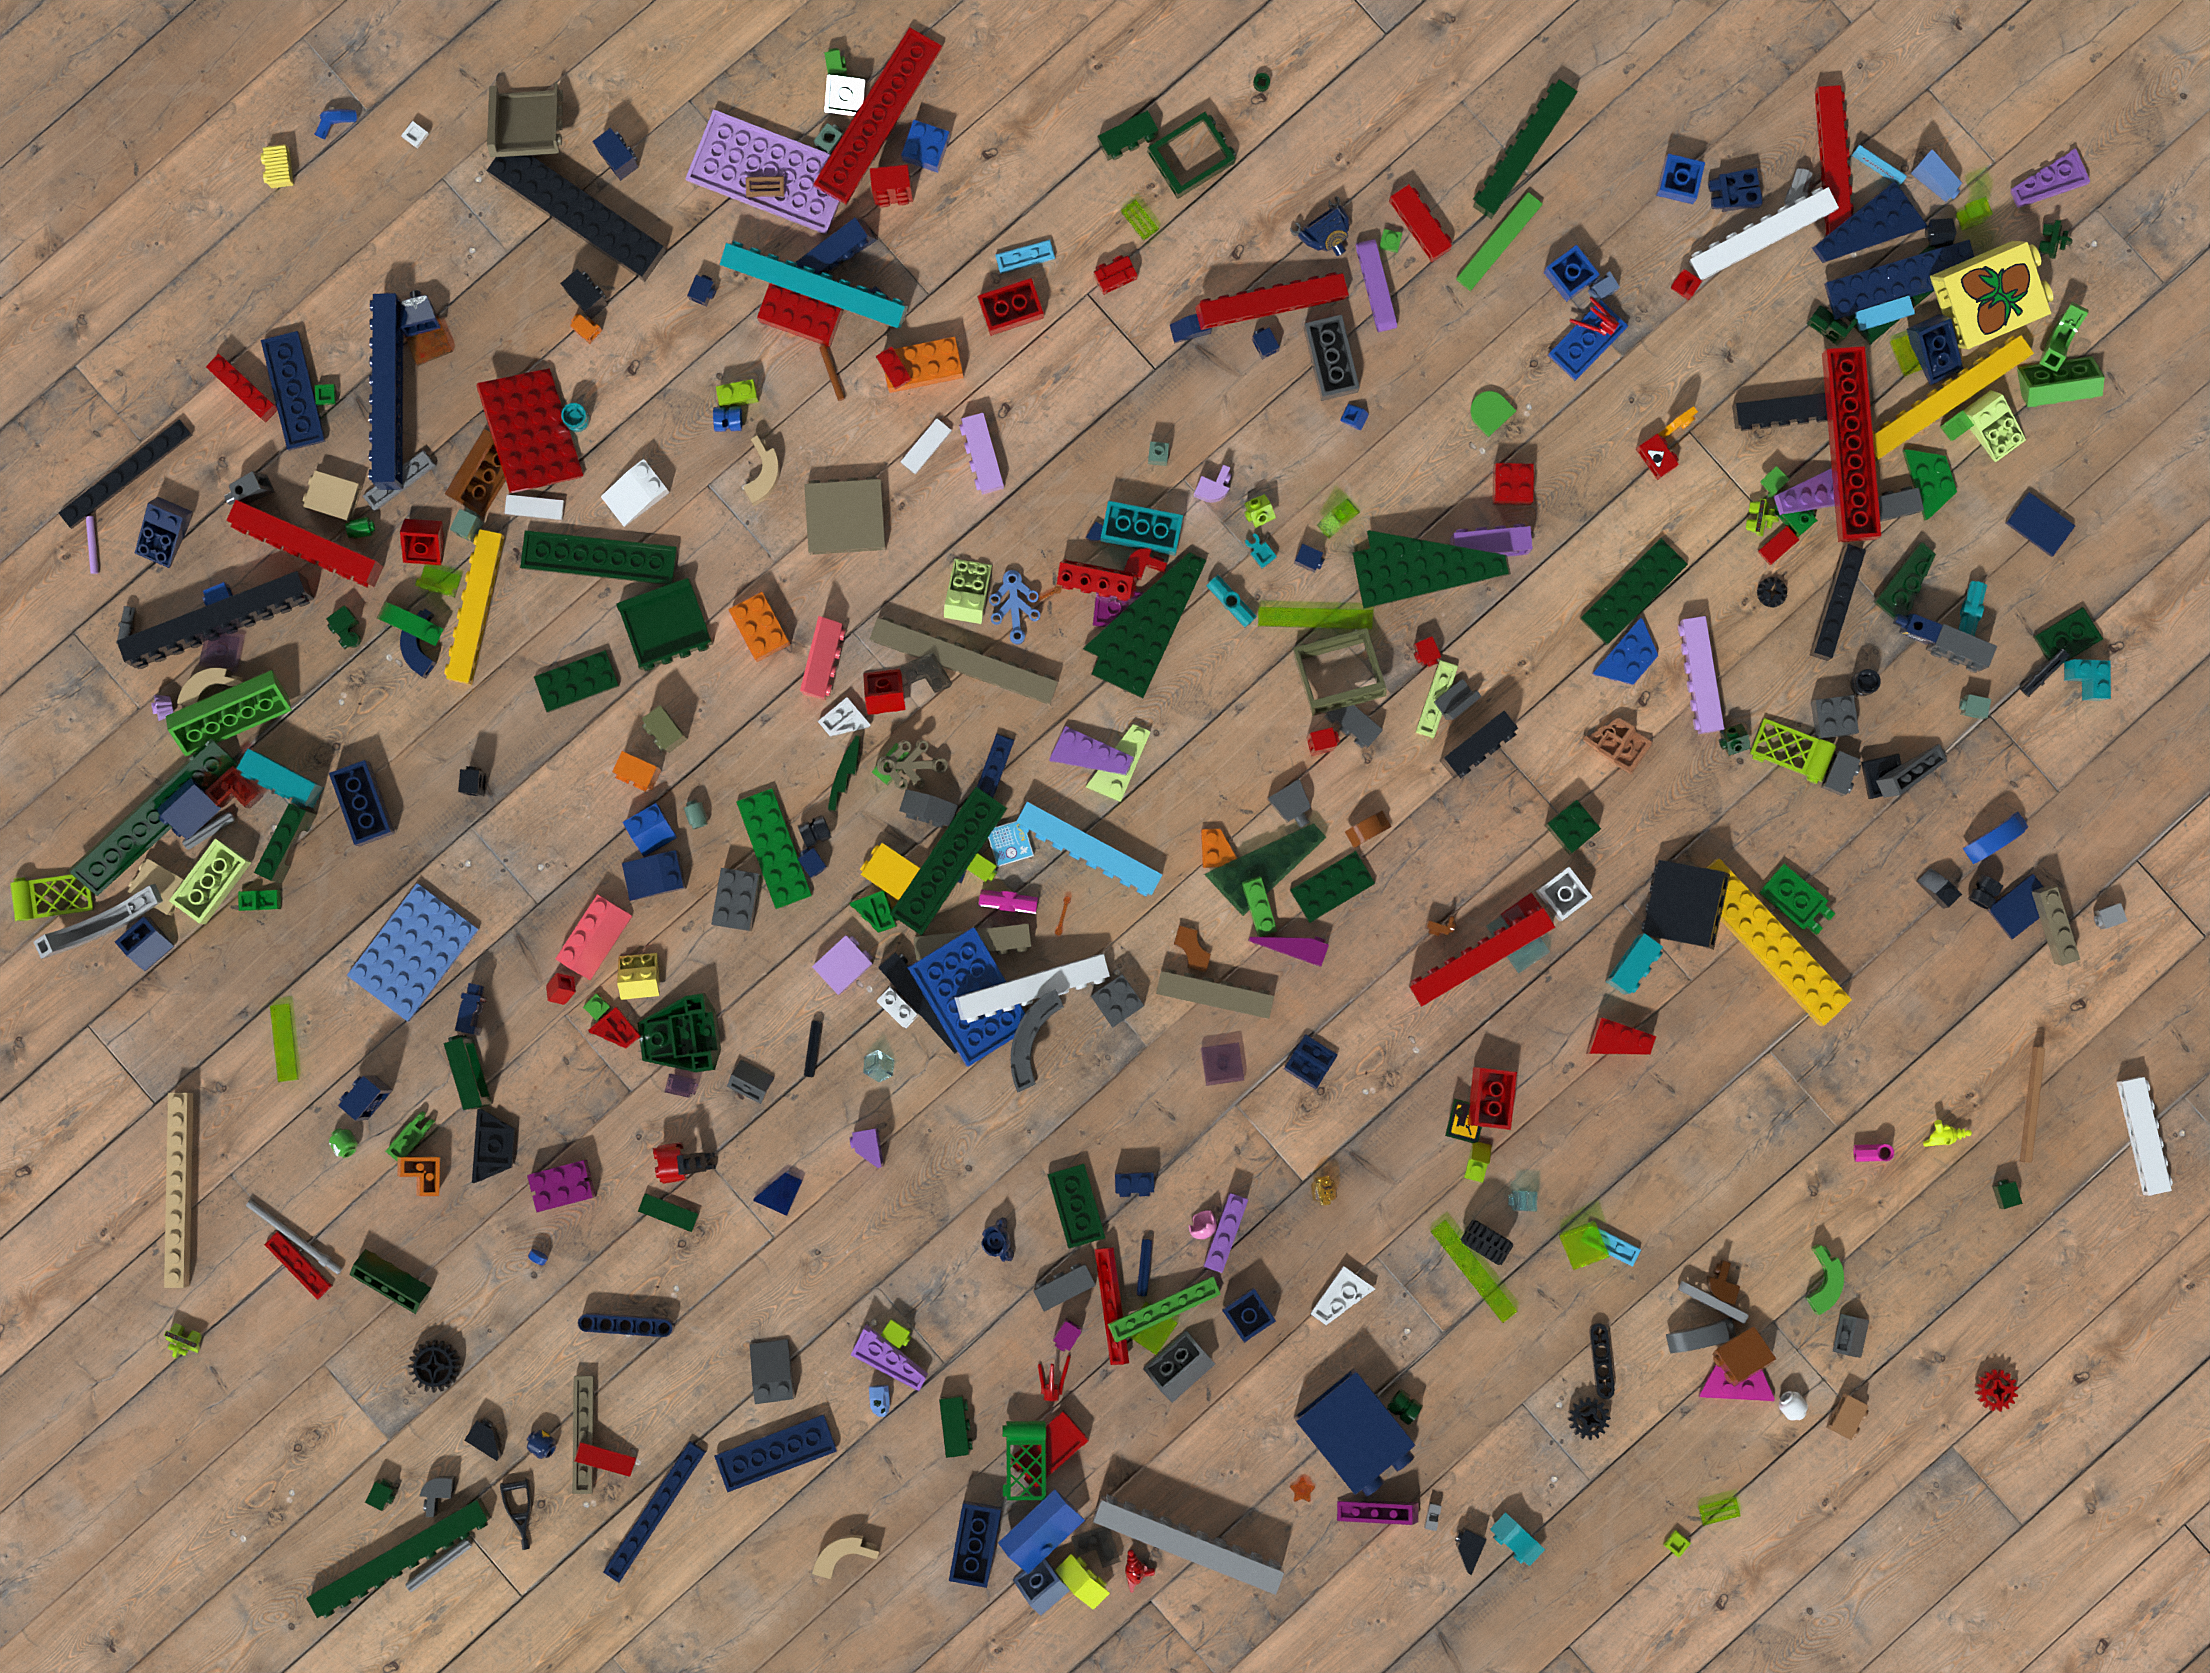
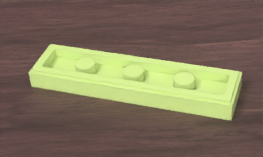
M1442 660L1439 661L1416 733L1430 738L1435 737L1442 713L1434 704V701L1451 688L1458 668L1457 665Z

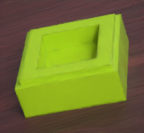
M1674 1530L1663 1545L1680 1558L1691 1542Z

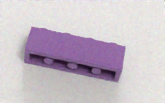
M1229 1192L1203 1264L1204 1267L1220 1273L1223 1272L1248 1202L1247 1198Z

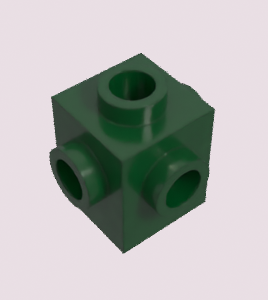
M1742 723L1720 730V747L1722 750L1725 749L1729 756L1751 749L1749 734Z

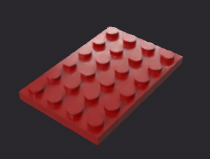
M550 368L477 383L476 387L510 494L583 477L569 428L561 417L563 409Z

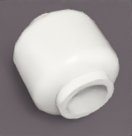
M1788 1391L1780 1397L1779 1408L1787 1419L1801 1420L1806 1416L1808 1404L1798 1392Z

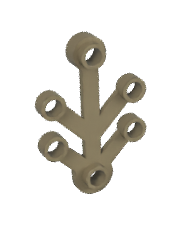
M919 739L916 742V748L902 761H897L904 752H908L911 749L910 742L901 740L898 743V748L890 756H883L878 760V772L883 775H890L895 781V786L903 790L907 787L908 782L903 777H900L895 770L902 769L912 780V785L917 789H922L925 786V781L913 769H932L937 773H943L948 767L947 761L942 757H935L927 761H914L929 747L928 743L923 739ZM906 743L907 746H906V748L903 749V748H902V747H903V744ZM918 780H920L921 782H920V784L917 786L916 783H917Z

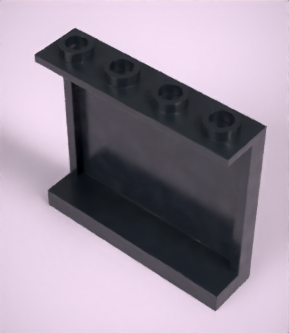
M1659 860L1654 868V883L1650 886V902L1648 901L1646 904L1647 916L1641 928L1643 933L1650 938L1665 939L1714 950L1730 874L1718 870Z

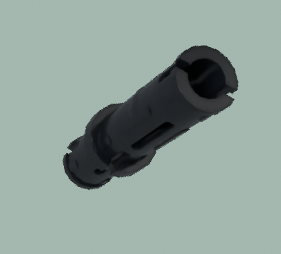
M2061 648L2036 674L2033 673L2031 675L2032 678L2020 690L2027 697H2030L2071 656Z

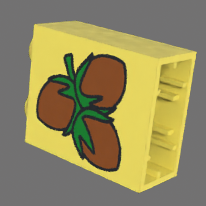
M2011 241L1930 276L1942 314L1950 317L1952 320L1958 348L1970 349L2051 314L2048 303L2053 301V293L2047 281H2040L2036 267L2041 265V257L2033 244L2028 245V242Z

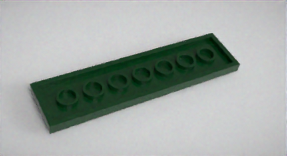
M525 530L520 568L669 585L674 580L677 547Z
M975 787L890 915L922 936L1008 808Z

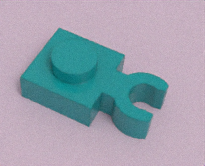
M1254 533L1253 538H1255L1256 542L1251 544L1248 540H1245V545L1254 550L1250 555L1259 567L1263 569L1275 560L1277 556L1266 542L1261 545L1259 543V536Z

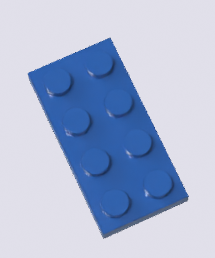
M1600 300L1599 304L1619 322L1612 335L1607 333L1603 336L1599 332L1576 325L1548 354L1574 381L1628 328V325L1602 300ZM1590 311L1581 320V322L1602 329L1599 326L1602 319L1593 311Z

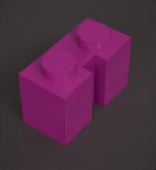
M1066 1318L1053 1338L1054 1346L1063 1352L1065 1350L1070 1351L1082 1333V1328Z

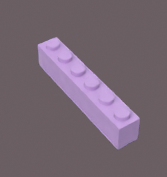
M1706 616L1683 619L1680 621V625H1678V634L1683 639L1681 652L1686 658L1684 670L1689 676L1687 689L1692 694L1690 707L1691 711L1695 712L1696 719H1693L1694 729L1698 731V734L1724 730Z

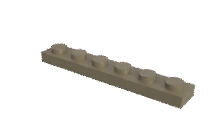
M594 1375L574 1376L572 1494L593 1493V1467L575 1462L574 1458L579 1442L593 1445Z

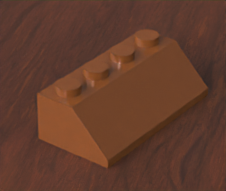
M483 430L445 492V495L476 512L481 517L485 516L506 481L490 431Z

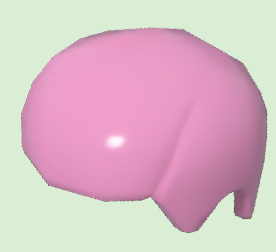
M1209 1210L1196 1214L1193 1217V1225H1189L1190 1234L1196 1239H1206L1212 1236L1217 1229L1216 1218L1213 1212Z

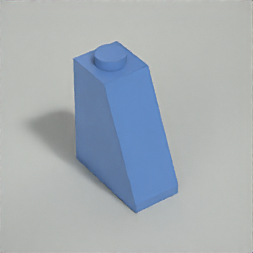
M1932 149L1911 173L1945 202L1950 198L1954 199L1961 191L1958 188L1962 182Z

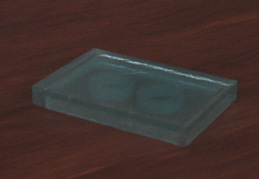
M1517 904L1486 925L1492 936H1495L1494 931L1503 926L1506 929L1511 926V924L1507 925L1504 920L1505 917L1513 921L1520 916L1522 919L1526 918V916ZM1539 937L1508 955L1507 958L1519 974L1550 953V951Z

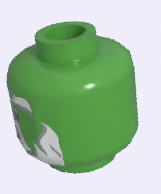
M339 1128L332 1132L329 1145L336 1156L347 1158L356 1152L358 1142L349 1129L342 1130V1128Z

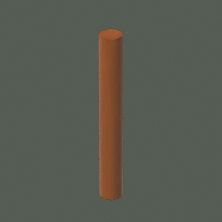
M821 346L819 349L837 400L842 401L845 397L827 346Z

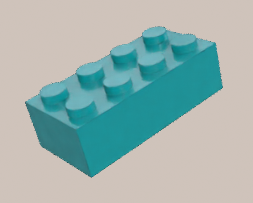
M1108 501L1101 542L1137 549L1146 548L1151 549L1152 552L1176 556L1183 515Z
M248 748L236 768L242 771L241 776L255 782L259 780L258 785L270 790L274 788L275 794L286 799L292 798V803L303 808H307V806L314 807L324 789L321 785Z

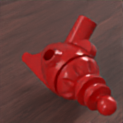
M1132 1549L1128 1550L1125 1574L1129 1590L1133 1593L1135 1586L1141 1583L1143 1577L1154 1576L1155 1570L1154 1568L1147 1569L1146 1564H1142L1138 1560Z

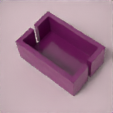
M587 1160L527 1175L531 1192L535 1191L536 1195L532 1196L536 1213L596 1197L592 1180L585 1182V1178L591 1177Z

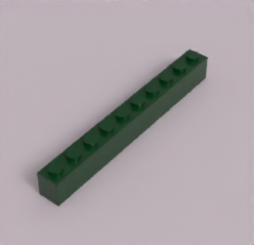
M481 1498L316 1591L306 1599L316 1618L318 1619L323 1616L325 1619L334 1614L335 1611L333 1609L338 1606L343 1609L352 1603V1598L357 1596L360 1599L369 1593L368 1589L373 1586L377 1589L386 1584L385 1580L392 1577V1579H395L402 1575V1570L406 1567L412 1569L420 1564V1559L426 1557L428 1560L437 1555L436 1550L441 1547L445 1550L454 1545L453 1541L460 1538V1540H463L470 1536V1531L474 1528H477V1530L484 1528L488 1525L487 1521L491 1519V1516Z

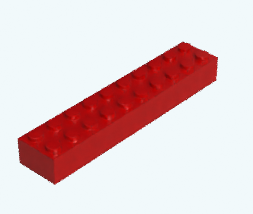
M1865 346L1826 349L1822 353L1838 542L1877 540L1881 537V524Z

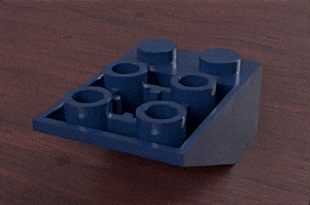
M156 497L148 502L134 553L170 568L187 532L193 511L160 497Z

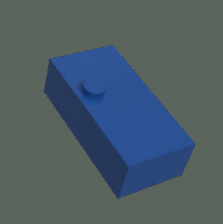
M1055 1489L1003 1537L998 1544L1008 1558L1029 1574L1078 1528L1085 1519L1075 1506Z

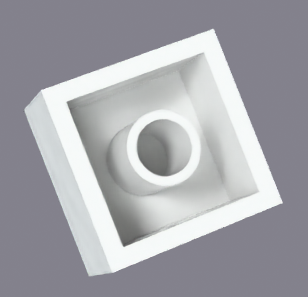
M1570 867L1565 868L1536 891L1559 922L1593 898Z

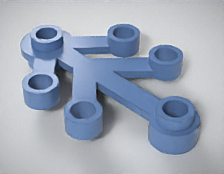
M1009 570L1003 576L1004 584L995 594L989 597V602L992 606H998L1001 598L1008 590L1010 598L997 613L992 614L991 622L994 625L1001 624L1002 618L1011 609L1013 630L1010 633V640L1013 644L1019 645L1025 640V634L1020 629L1019 608L1034 622L1040 619V612L1032 609L1017 596V589L1025 594L1031 603L1036 602L1039 596L1036 591H1031L1021 582L1022 578L1019 572ZM1011 576L1016 578V581L1013 583L1008 580ZM1034 593L1037 597L1035 600H1031L1029 595ZM997 597L999 600L997 603H992L991 599ZM1033 612H1036L1038 614V617L1036 619H1033L1031 617V614ZM999 616L1000 621L994 622L993 617ZM1020 633L1021 638L1015 639L1014 634Z

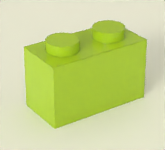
M753 379L715 386L720 407L729 408L730 406H741L759 402L756 384Z

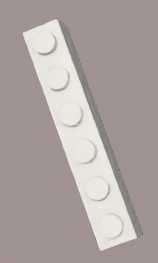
M2145 1077L2117 1081L2143 1195L2150 1196L2172 1191V1178L2166 1169L2168 1161L2166 1156H2163V1141L2157 1131L2159 1123L2157 1118H2154V1103L2148 1093L2150 1091L2149 1082L2145 1080Z

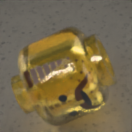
M1330 1176L1315 1178V1181L1311 1183L1312 1199L1319 1202L1322 1206L1330 1205L1331 1201L1337 1198L1336 1182Z

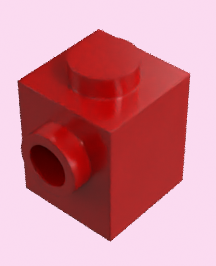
M1433 636L1413 645L1416 651L1413 653L1417 663H1421L1422 667L1427 665L1429 668L1439 663L1438 660L1441 658V654Z

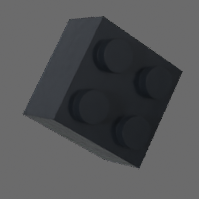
M576 269L560 283L566 293L590 319H593L608 306L605 301L607 297L598 285L593 286L594 282L585 271L581 273Z

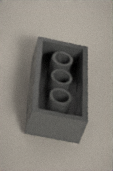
M1342 315L1305 323L1303 329L1321 401L1358 393L1360 387Z

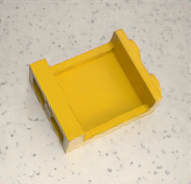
M881 843L880 846L877 844L871 852L873 855L869 862L866 860L860 868L862 871L860 875L899 900L920 868L885 844Z

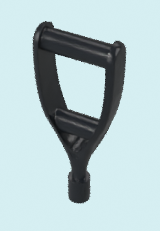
M525 1478L522 1481L506 1484L501 1483L500 1490L504 1507L521 1534L522 1550L530 1549L529 1540L526 1535L532 1505L529 1479ZM526 1488L528 1499L527 1511L513 1514L505 1491ZM525 1520L524 1524H520L518 1521Z

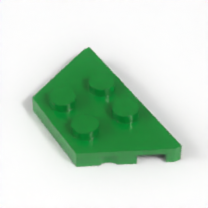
M1906 449L1903 451V455L1914 489L1919 488L1924 507L1922 514L1924 521H1926L1957 493V489L1946 456Z

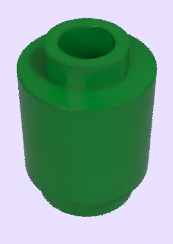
M369 517L349 521V523L345 524L348 538L358 539L372 536L373 531H375L374 521L370 520Z

